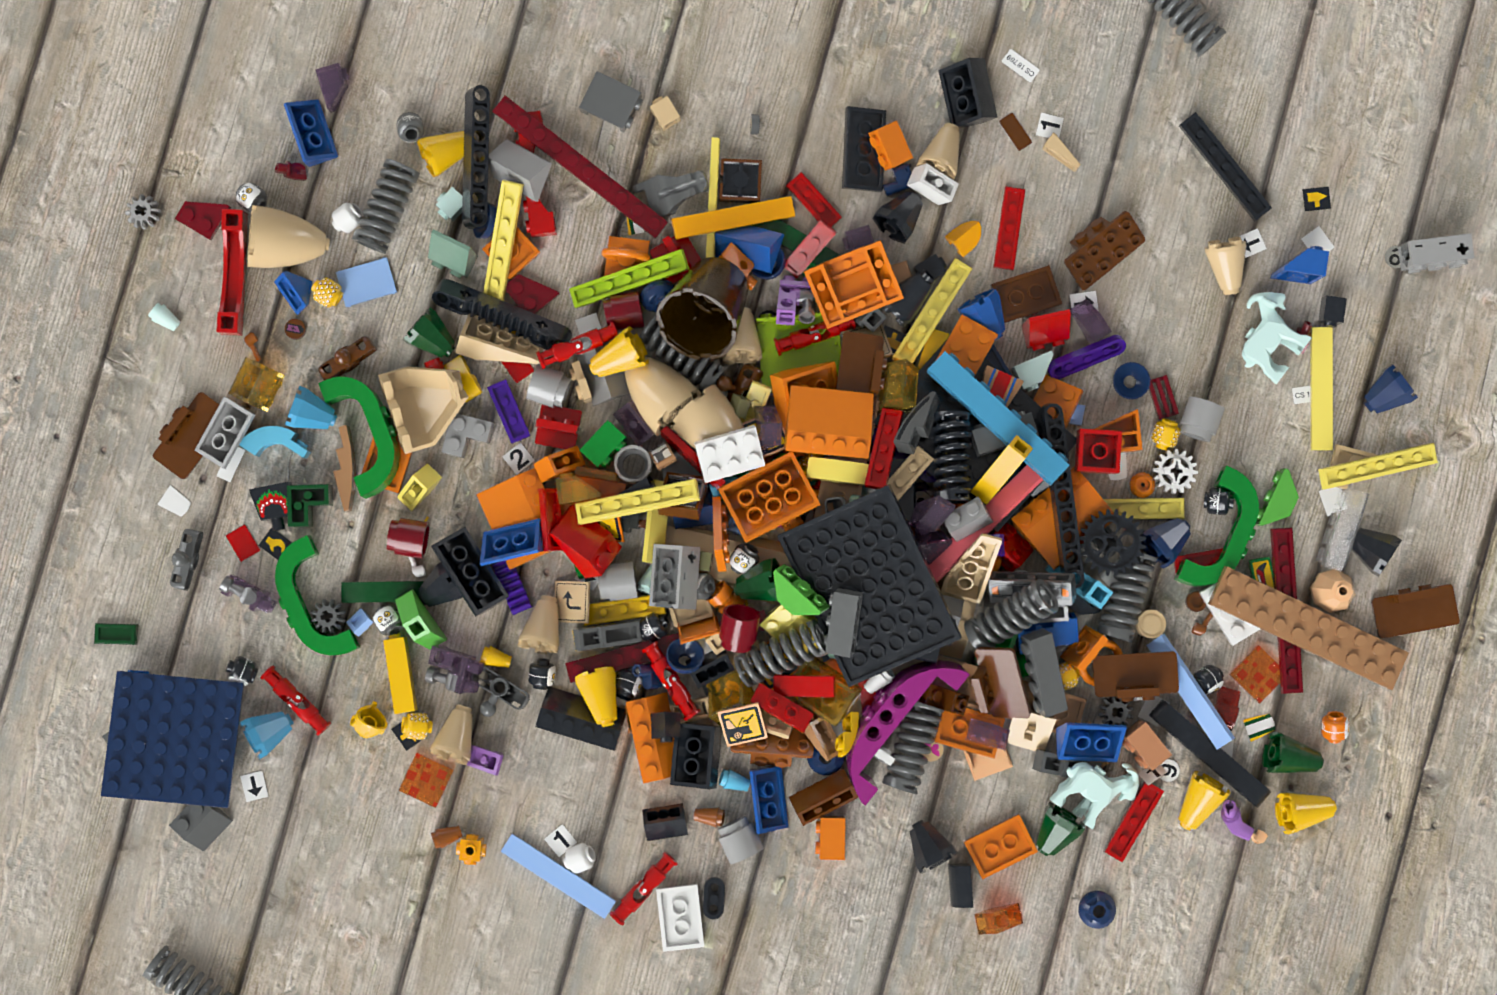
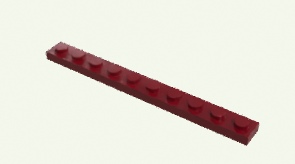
M504 95L492 111L654 239L658 237L668 224L660 215L506 95Z
M765 610L758 611L760 613L758 632L765 631L760 626V623L766 617ZM678 633L664 636L657 640L659 643L658 647L664 656H666L667 648L671 642L679 638ZM646 641L565 663L570 683L575 682L577 675L586 671L590 674L595 672L594 669L613 667L615 671L636 664L651 662L646 653H642L641 650L654 642Z

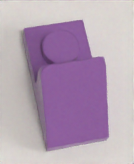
M471 745V759L467 765L498 776L504 755L502 752Z

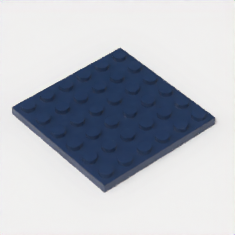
M117 671L101 796L229 808L244 683Z

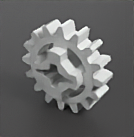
M1174 449L1173 454H1171L1170 450L1165 451L1166 456L1160 454L1158 456L1160 461H1154L1157 468L1152 469V472L1157 474L1153 479L1159 480L1157 487L1165 486L1163 491L1167 492L1171 489L1172 494H1176L1177 489L1180 493H1183L1184 487L1190 489L1191 485L1189 482H1196V479L1192 476L1198 474V471L1193 470L1197 463L1191 464L1190 462L1193 457L1189 456L1186 458V451H1182L1179 454L1178 449ZM1171 458L1170 464L1167 467H1162L1165 461ZM1181 460L1186 464L1187 468L1181 464ZM1174 467L1176 470H1179V474H1176L1175 477L1174 473L1170 471ZM1162 475H1165L1169 479V483H1167L1164 480ZM1183 476H1187L1186 480L1179 485L1180 479Z

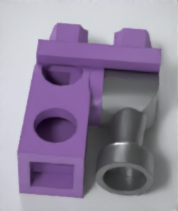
M785 275L783 280H780L776 324L794 325L796 306L803 307L798 315L800 322L810 324L815 320V311L812 307H815L816 300L806 277L803 278V281H795L793 276Z

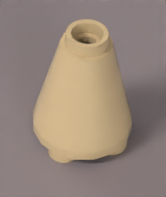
M951 123L944 124V127H941L919 157L917 166L929 164L954 180L958 170L959 127Z
M1241 237L1228 238L1229 242L1222 243L1220 240L1208 241V246L1204 248L1220 290H1223V295L1240 292L1239 288L1242 285L1246 253V241H1242Z
M744 307L736 341L730 351L721 356L724 364L743 363L744 365L750 363L755 366L756 362L762 359L760 341L754 316L750 308Z
M542 595L540 600L537 601L519 636L518 647L525 649L531 647L535 649L536 653L544 655L547 652H558L559 623L556 598Z
M456 705L455 709L451 711L430 748L431 753L436 755V758L448 761V758L455 759L456 763L467 765L468 761H470L473 717L471 708Z

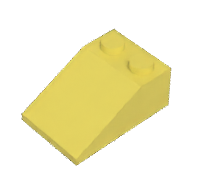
M779 603L766 615L760 626L779 642L780 633H785L791 644L789 630L792 628L796 629L802 640L804 650L808 653V648L800 635L799 626L801 624L807 626L806 622L816 619L815 615H792Z

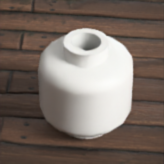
M346 202L333 211L332 225L339 232L342 230L345 233H350L359 226V220L362 219L363 213L356 204Z
M580 843L566 850L563 861L567 869L574 873H580L592 868L596 856L591 846Z

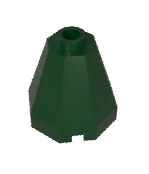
M429 307L426 310L427 313L422 315L406 333L409 336H404L402 340L408 345L442 358L444 355L448 357L455 349L452 346L455 341L437 312Z
M776 558L763 560L736 578V583L734 584L735 594L739 595L741 599L777 601L773 572L780 565Z
M1049 802L1044 810L1036 841L1038 851L1045 856L1056 855L1081 836L1085 830V824L1082 821L1080 823L1076 822L1078 817L1064 807L1060 808L1057 805L1053 807V803Z

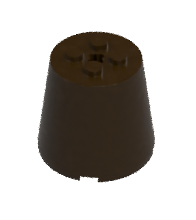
M709 257L698 261L663 298L657 308L656 321L659 323V332L663 339L677 352L693 359L699 360L700 357H711L712 360L728 353L736 341L749 290L748 282L743 272L736 265L722 258Z

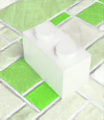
M929 164L914 167L907 186L937 205L952 202L959 183Z

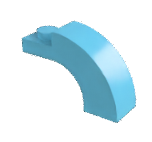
M266 426L253 430L239 444L260 457L265 449L277 444L288 447L305 459L311 454V451L307 449L308 445L299 439L295 442L299 435L298 433L279 426Z
M1049 565L1045 568L1048 573H1061L1060 566L1055 570ZM1085 573L1084 583L1076 588L1078 596L1102 609L1113 594L1101 582Z

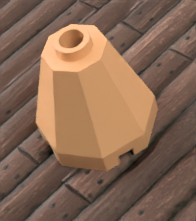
M1338 569L1318 573L1314 583L1310 586L1314 605L1328 613L1347 609L1356 595L1352 578Z

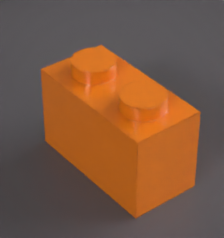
M897 120L868 133L870 143L878 154V161L885 171L913 159Z
M574 446L544 457L534 463V467L543 483L569 474L586 463L578 446Z
M845 816L820 817V821H816V833H820L819 842H815V854H819L820 860H845Z

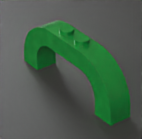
M334 377L318 383L326 403L333 405L345 399H355L362 406L377 446L378 456L370 470L353 478L361 497L367 499L380 493L394 479L400 461L399 447L395 438L397 431L393 424L390 425L388 408L383 406L379 396L370 387L356 379Z
M1227 465L1221 468L1214 487L1230 491V495L1234 497L1237 505L1236 519L1222 553L1214 564L1201 566L1187 559L1181 561L1174 580L1190 586H1207L1217 583L1224 566L1235 570L1240 559L1243 560L1248 551V548H1246L1248 540L1251 541L1255 535L1256 529H1254L1259 514V500L1256 490L1245 475Z
M310 535L299 538L283 551L275 570V584L280 596L278 601L283 610L286 609L289 616L286 619L290 628H294L297 636L308 648L320 654L342 655L361 648L351 629L335 636H328L316 630L314 622H311L312 618L296 583V573L304 561L319 555V552Z

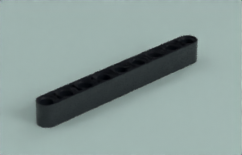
M1047 403L1040 409L1043 438L1053 445V450L1058 448L1068 459L1067 463L1069 464V467L1063 472V478L1059 481L1056 480L1051 486L1049 485L1061 573L1075 572L1077 574L1076 588L1084 583V570L1063 411L1058 404ZM1050 407H1053L1056 411L1053 418H1049L1047 415V410ZM1052 428L1058 430V436L1055 439L1050 437ZM1061 490L1066 492V498L1063 501L1058 499V493ZM1066 510L1069 513V518L1063 522L1061 520V513ZM1070 531L1072 535L1069 542H1065L1063 539L1064 533ZM1069 552H1073L1074 560L1068 563L1066 556Z

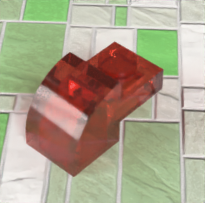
M1222 686L1218 689L1215 709L1229 730L1232 731L1240 709L1238 704L1241 692Z

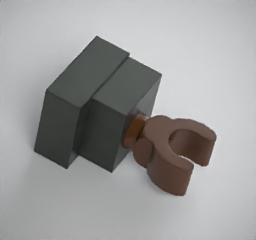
M640 513L633 514L624 520L622 518L623 532L631 533L632 529H646V520H641Z

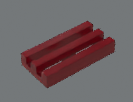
M1167 375L1150 380L1149 392L1158 420L1179 414ZM1160 381H1163L1166 393L1172 408V412H1170ZM1153 383H1156L1157 389L1163 404V408L1165 411V414L1163 415L1158 403Z

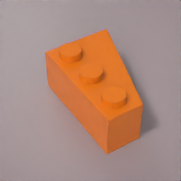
M1138 409L1095 428L1096 430L1122 431L1121 453L1143 450Z

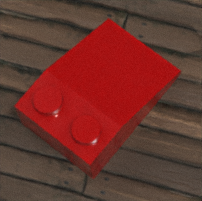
M1070 309L1028 318L1022 324L1026 348L1038 351L1045 349L1044 345L1052 344L1053 347L1064 345L1065 341L1070 338Z
M574 505L568 507L549 533L585 578L602 576L622 548L611 532L597 522L579 525Z

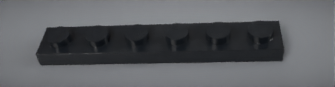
M1196 112L1179 125L1180 129L1254 222L1272 209L1270 204Z

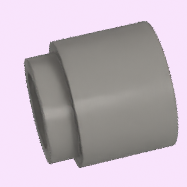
M538 364L532 375L526 399L552 408L554 406L562 408L568 396L572 378L566 377L564 372L549 367L542 369L541 364Z
M1189 397L1180 422L1183 425L1181 433L1200 441L1210 442L1212 435L1215 436L1225 408L1205 399Z
M637 445L623 447L616 454L614 460V468L617 475L625 482L636 484L649 477L653 467L652 459L648 452ZM630 455H639L645 461V469L638 476H630L624 471V461Z
M633 561L610 564L603 575L598 576L601 599L617 601L638 598L637 579Z
M746 816L738 818L718 829L721 836L718 839L730 864L740 862L764 849L753 823H749Z

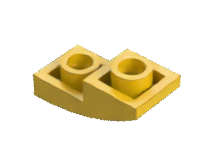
M934 329L924 345L917 370H920L948 339L949 333Z
M459 355L444 365V368L447 370L460 371L463 389L468 395L465 403L482 393L476 376L471 374L463 356Z
M850 712L842 721V729L845 732L840 734L835 741L838 757H843L849 753L853 746L858 730L859 712Z

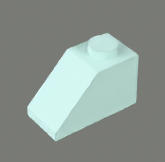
M1052 351L1012 368L1015 377L1024 381L1020 387L1022 391L1027 389L1030 392L1039 388L1038 384L1043 381L1053 357Z

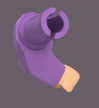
M1226 800L1223 803L1221 817L1232 834L1247 841L1252 838V841L1256 844L1265 842L1268 835L1261 830L1254 834V828L1242 821L1240 810L1233 800L1231 803L1230 800Z

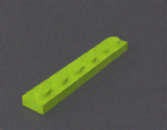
M680 249L569 288L574 307L578 309L610 296L618 295L687 271L689 266L684 250Z

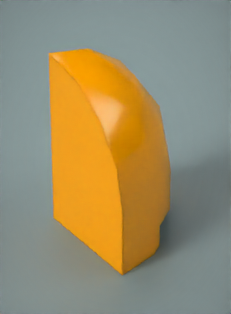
M979 221L963 223L948 233L945 239L950 245L953 243L958 250L957 253L964 257L975 248L980 240Z

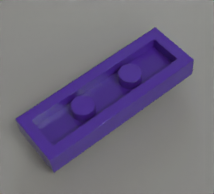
M505 379L487 387L511 444L530 437V432L507 380Z

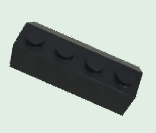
M466 527L431 546L475 617L501 604L509 597L490 565L481 566V551Z
M549 687L535 727L615 751L626 718V709L617 707V719L613 721L614 724L602 727L601 724L596 723L582 696Z

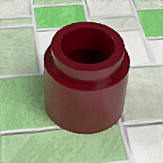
M638 291L610 296L609 300L603 301L607 326L613 322L617 333L622 332L627 327L633 329L645 327Z
M406 518L391 520L387 535V550L394 551L395 555L423 559L429 540V522Z
M733 604L724 607L719 631L721 646L728 651L736 653L750 651L752 645L756 643L760 613L746 605Z

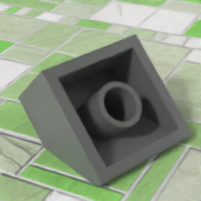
M188 804L169 826L183 840L205 851L233 820L219 807Z

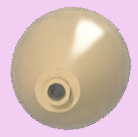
M252 205L247 267L279 268L293 266L313 260L323 255L325 250H329L330 239L326 238V234L308 221L282 210Z
M645 356V360L649 359V364L624 371L625 380L638 412L655 435L659 436L665 426L670 428L672 424L675 425L673 419L692 399L694 400L699 395L703 396V394L687 378L672 367Z
M711 385L704 389L703 396L699 395L694 400L692 399L673 419L675 425L672 424L670 426L683 441L695 450L694 442L744 428L733 406L716 385Z

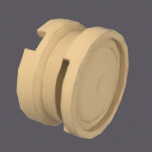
M1143 610L1136 617L1139 622L1135 625V628L1143 637L1157 638L1165 631V617L1157 610Z

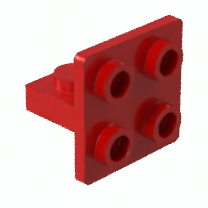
M667 236L662 239L663 243L649 251L652 258L655 259L682 249L684 250L689 270L701 260L688 237L675 240V236L671 238ZM689 270L665 278V280H669L673 284H675L676 282L680 281Z
M542 404L540 416L537 418L535 425L537 427L535 444L559 449H568L576 446L582 411L558 406L552 408Z
M1007 522L997 533H993L1004 534L1005 555L1001 556V565L1011 572L1019 568L1034 551L1029 542L1024 540L1016 532L1015 528Z

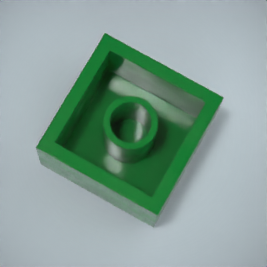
M607 420L579 451L599 469L602 467L606 469L614 460L611 457L628 445L626 443L628 439Z

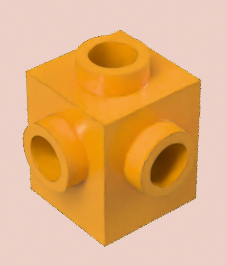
M466 834V837L457 842L456 855H459V860H463L464 864L476 865L477 862H480L486 856L487 844H484V838H479V835ZM467 847H472L474 853L468 854Z

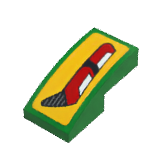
M1266 556L1248 560L1250 578L1274 588L1270 557Z

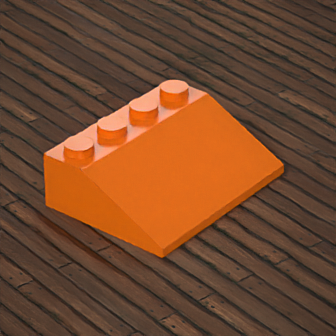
M834 361L787 369L770 375L776 414L784 430H786L790 386L836 389L838 377ZM785 449L783 450V453H785V454L791 452V451H785ZM793 452L795 457L808 454L803 452Z
M791 385L784 438L785 451L869 459L874 393Z
M793 451L718 489L745 543L821 505Z
M1073 467L1071 469V478L1080 537L1085 535L1081 528H1088L1085 521L1093 522L1091 515L1099 518L1098 511H1101L1103 515H1106L1107 509L1110 510L1111 514H1114V512L1082 473L1074 472ZM1049 487L1011 518L1014 527L1048 565L1055 570L1060 566ZM1061 490L1058 493V499L1063 501L1066 498V492ZM1066 510L1061 513V520L1065 522L1069 518V513ZM1108 522L1107 524H1105L1104 528H1106L1112 522ZM1070 531L1064 533L1063 539L1065 542H1069L1072 535ZM1069 552L1066 556V560L1069 557H1071L1074 553Z
M535 468L476 494L491 530L541 519L538 489H542L544 486ZM542 551L505 561L509 570L552 551Z

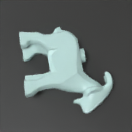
M1273 292L1256 293L1249 298L1247 308L1249 309L1252 303L1258 301L1261 322L1256 329L1252 327L1245 336L1248 340L1244 344L1242 357L1246 362L1244 366L1250 368L1258 364L1264 374L1273 383L1277 384L1289 367L1275 364L1270 355L1279 344L1286 346L1296 355H1299L1312 337L1300 335L1293 331L1275 311L1276 307L1283 310L1286 309L1283 305L1286 298L1285 294Z
M1080 762L1072 768H1067L1069 777L1059 784L1057 791L1050 797V800L1061 808L1065 804L1068 795L1080 793L1084 798L1072 812L1080 818L1085 815L1083 823L1093 830L1099 813L1120 792L1119 801L1124 799L1133 801L1136 798L1139 787V775L1132 765L1123 763L1122 766L1128 771L1127 775L1108 778L1105 776L1106 772L1098 765L1093 767L1087 762Z

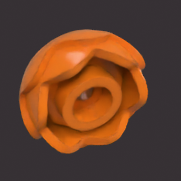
M1137 473L1130 479L1131 493L1140 498L1150 496L1155 490V480L1148 473Z

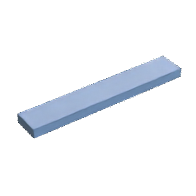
M1162 634L1146 646L1151 652L1174 651L1177 654L1178 693L1215 748L1219 749L1235 739L1166 635Z
M513 833L501 850L502 853L604 919L616 902L615 899Z

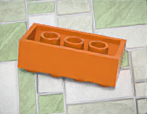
M667 692L626 701L643 784L671 777L674 738L673 742L660 743V739H652L651 714L664 711L671 712Z

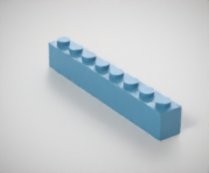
M944 351L928 368L927 373L1006 446L1010 444L1016 435L1030 445L1033 449L1024 462L1051 486L1069 467L1068 459L1061 452L1057 454L1052 449L1053 445L1047 439H1041L1037 436V430L1029 423L1025 425L1020 420L1022 417L1014 409L1010 411L1005 406L1006 402L1000 396H994L990 393L991 389L985 382L981 381L979 383L974 378L975 374L968 367L963 368L959 364L960 360L953 353L948 354Z

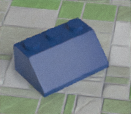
M1310 246V248L1305 249V251L1272 273L1270 279L1312 284L1326 276L1329 251H1324L1323 247Z

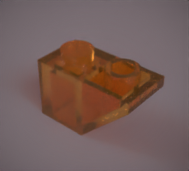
M1019 903L990 908L974 914L979 935L998 934L1023 924Z

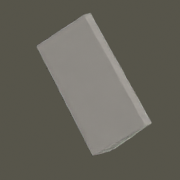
M506 139L489 154L488 163L493 178L501 182L502 180H508L524 184L522 194L536 202L539 201L552 165L549 161L509 139Z
M591 340L583 343L584 349L591 345ZM610 341L605 342L603 346L576 354L592 396L593 406L630 394L624 371L599 377L594 375L589 368V364H591L590 359Z
M224 396L195 451L223 469H226L253 421L255 413Z

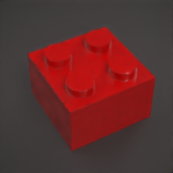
M1078 429L1074 472L1120 473L1122 431Z

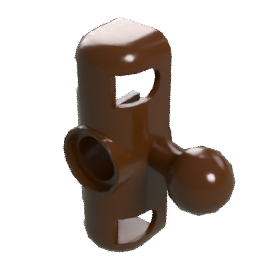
M363 336L350 346L347 345L337 350L333 355L334 357L318 368L319 374L323 380L340 377L344 373L355 369L361 361L376 352L377 348L369 337ZM362 342L366 344L364 350H361L358 346ZM330 365L332 371L328 374L324 368Z
M746 363L734 384H732V380L728 376H720L716 380V386L722 392L729 391L726 397L729 402L733 393L739 395L743 393V396L746 397L752 380L759 382L761 377H763V371L750 363ZM746 369L753 371L750 379L743 375Z

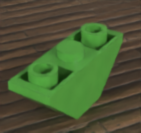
M1280 469V471H1276L1272 478L1274 484L1271 490L1268 489L1264 495L1263 500L1265 503L1263 508H1259L1256 526H1264L1291 516L1299 496L1288 469Z
M783 564L774 570L777 601L792 615H820L829 609L830 605L826 603L825 599L812 590L806 581L797 576L791 567Z
M413 589L395 599L402 625L414 642L430 650L447 640V637Z

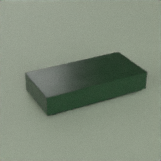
M95 623L94 644L137 645L138 624Z

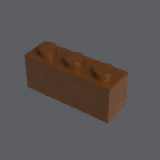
M844 769L789 796L792 806L803 826L859 798Z

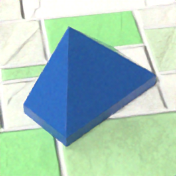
M288 271L282 272L274 283L295 314L299 315L309 305L312 281Z

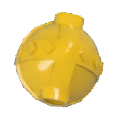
M375 701L371 705L361 707L350 720V726L355 727L356 732L366 739L383 734L388 726L386 718L376 708L377 702Z

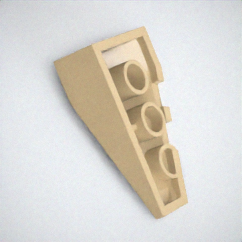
M468 314L455 353L475 360L538 364L539 360L536 352H543V348L532 344L529 339H524L523 336L518 337L513 333H509L508 328L501 330L499 325L494 327L493 322L486 324L484 318L479 321L478 316L470 317V314Z
M982 533L946 574L940 590L942 595L980 604L1003 538Z

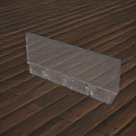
M1346 489L1345 492L1338 491L1334 505L1339 506L1340 509H1332L1328 524L1334 527L1333 529L1326 528L1321 542L1327 545V549L1320 547L1316 558L1317 562L1322 563L1321 567L1344 573L1370 494Z

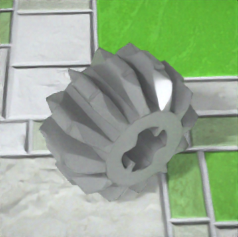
M143 194L139 195V200L136 197H132L134 203H127L130 210L125 211V214L130 216L128 222L134 223L135 228L141 226L144 230L147 229L148 224L151 227H155L153 220L160 221V218L156 216V214L161 213V209L157 208L159 203L153 201L151 196L145 198ZM143 208L146 209L144 210L146 212L144 216L140 214Z

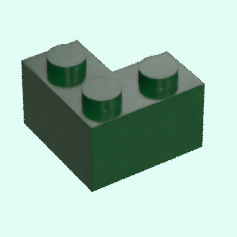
M287 485L288 527H313V506H333V485Z

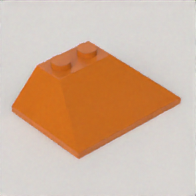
M881 240L837 256L804 271L827 329L904 299Z

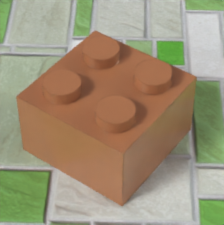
M1138 720L1126 730L1122 745L1127 751L1134 752L1136 755L1134 759L1141 768H1148L1153 771L1172 756L1146 722Z

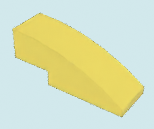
M809 457L806 478L831 481L833 483L864 485L869 464Z

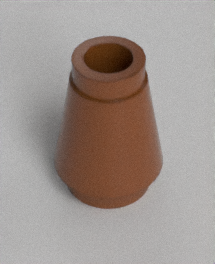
M720 807L696 808L694 811V821L716 828L724 824L725 810L720 809Z
M459 825L435 829V832L431 833L436 849L440 847L442 849L463 837Z

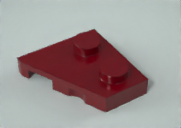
M185 201L175 220L212 240L221 226L222 209H231V206L227 204Z
M520 274L509 281L506 287L507 293L520 308L537 314L560 295L558 291Z

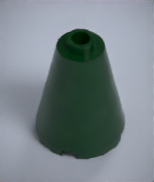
M1273 732L1267 738L1271 740L1269 745H1264L1262 764L1263 767H1267L1266 772H1317L1323 767L1324 759L1320 752L1280 732Z

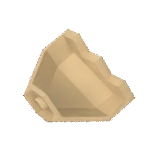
M407 366L378 375L383 397L387 401L392 423L396 427L398 440L405 454L436 445L468 399V395L463 389L459 370Z

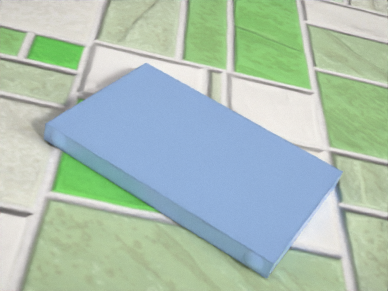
M387 257L336 272L339 285L342 287L341 292L344 293L343 299L346 307L397 293Z

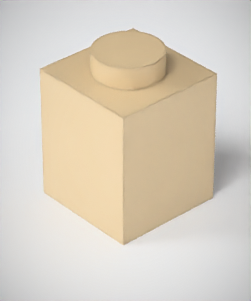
M660 96L652 101L653 105L650 106V110L663 131L681 121L668 96L664 98Z

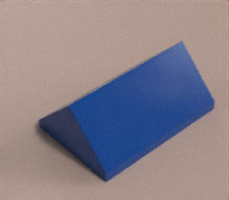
M319 99L284 103L303 162L308 167H312L337 158L338 154Z
M751 225L719 231L715 233V254L718 258L727 246L733 243L754 263L753 269L772 274L784 234Z
M541 519L483 532L480 557L481 566L542 552Z
M1066 722L1056 728L1058 760L1117 762L1127 727L1126 725Z
M773 766L749 769L757 834L789 828L782 768Z

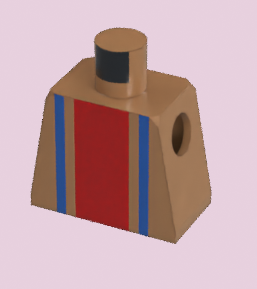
M988 365L984 370L982 381L990 387L991 390L989 392L994 396H1000L1006 402V407L1009 406L1024 382Z

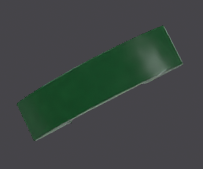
M424 581L341 582V603L395 602L396 598L412 589L418 596V589Z

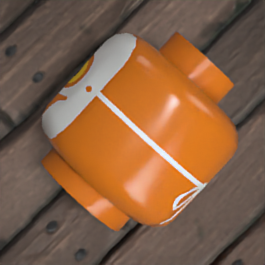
M1328 712L1322 718V736L1334 744L1345 740L1349 735V719L1342 712Z

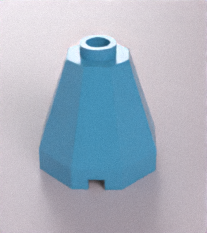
M299 386L298 390L301 391V394L296 393L288 414L291 421L286 420L285 425L294 428L328 429L329 425L333 427L337 415L334 414L335 410L310 390Z
M281 711L250 717L239 724L241 727H246L243 733L254 753L260 752L257 756L260 760L267 756L292 730L291 725L294 723L288 713L284 714Z

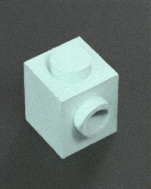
M451 187L447 193L443 192L438 197L436 206L440 210L437 213L445 220L450 218L454 222L462 213L463 196Z

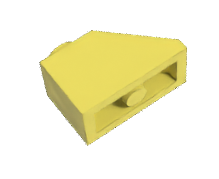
M427 463L412 475L397 498L413 511L437 486L442 477Z

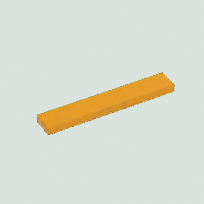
M788 196L672 218L671 221L675 240L792 218L795 217L792 197Z

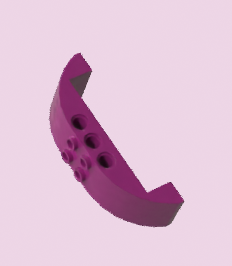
M937 660L936 664L925 661L912 665L897 674L890 684L886 685L883 689H879L874 695L875 700L871 705L868 704L861 712L862 716L859 719L857 735L852 748L847 753L846 762L851 783L861 803L865 806L878 791V787L874 780L862 770L937 676L956 691L970 675L962 665L943 660Z

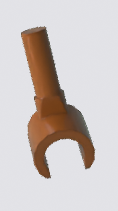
M250 332L245 336L244 341L250 347L258 362L262 359L254 344L259 339L253 332Z
M1210 612L1202 624L1196 622L1191 632L1198 636L1203 635L1207 630L1209 621L1213 617L1212 613Z

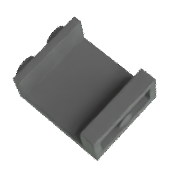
M596 71L579 109L580 112L586 115L590 113L619 127L621 132H625L626 128H631L634 122V117L632 116L635 110L639 111L643 99H641L642 94L640 91Z

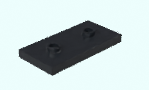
M852 106L845 107L842 189L872 192L883 191L884 168L878 161V154L870 143L868 133L886 125V110Z

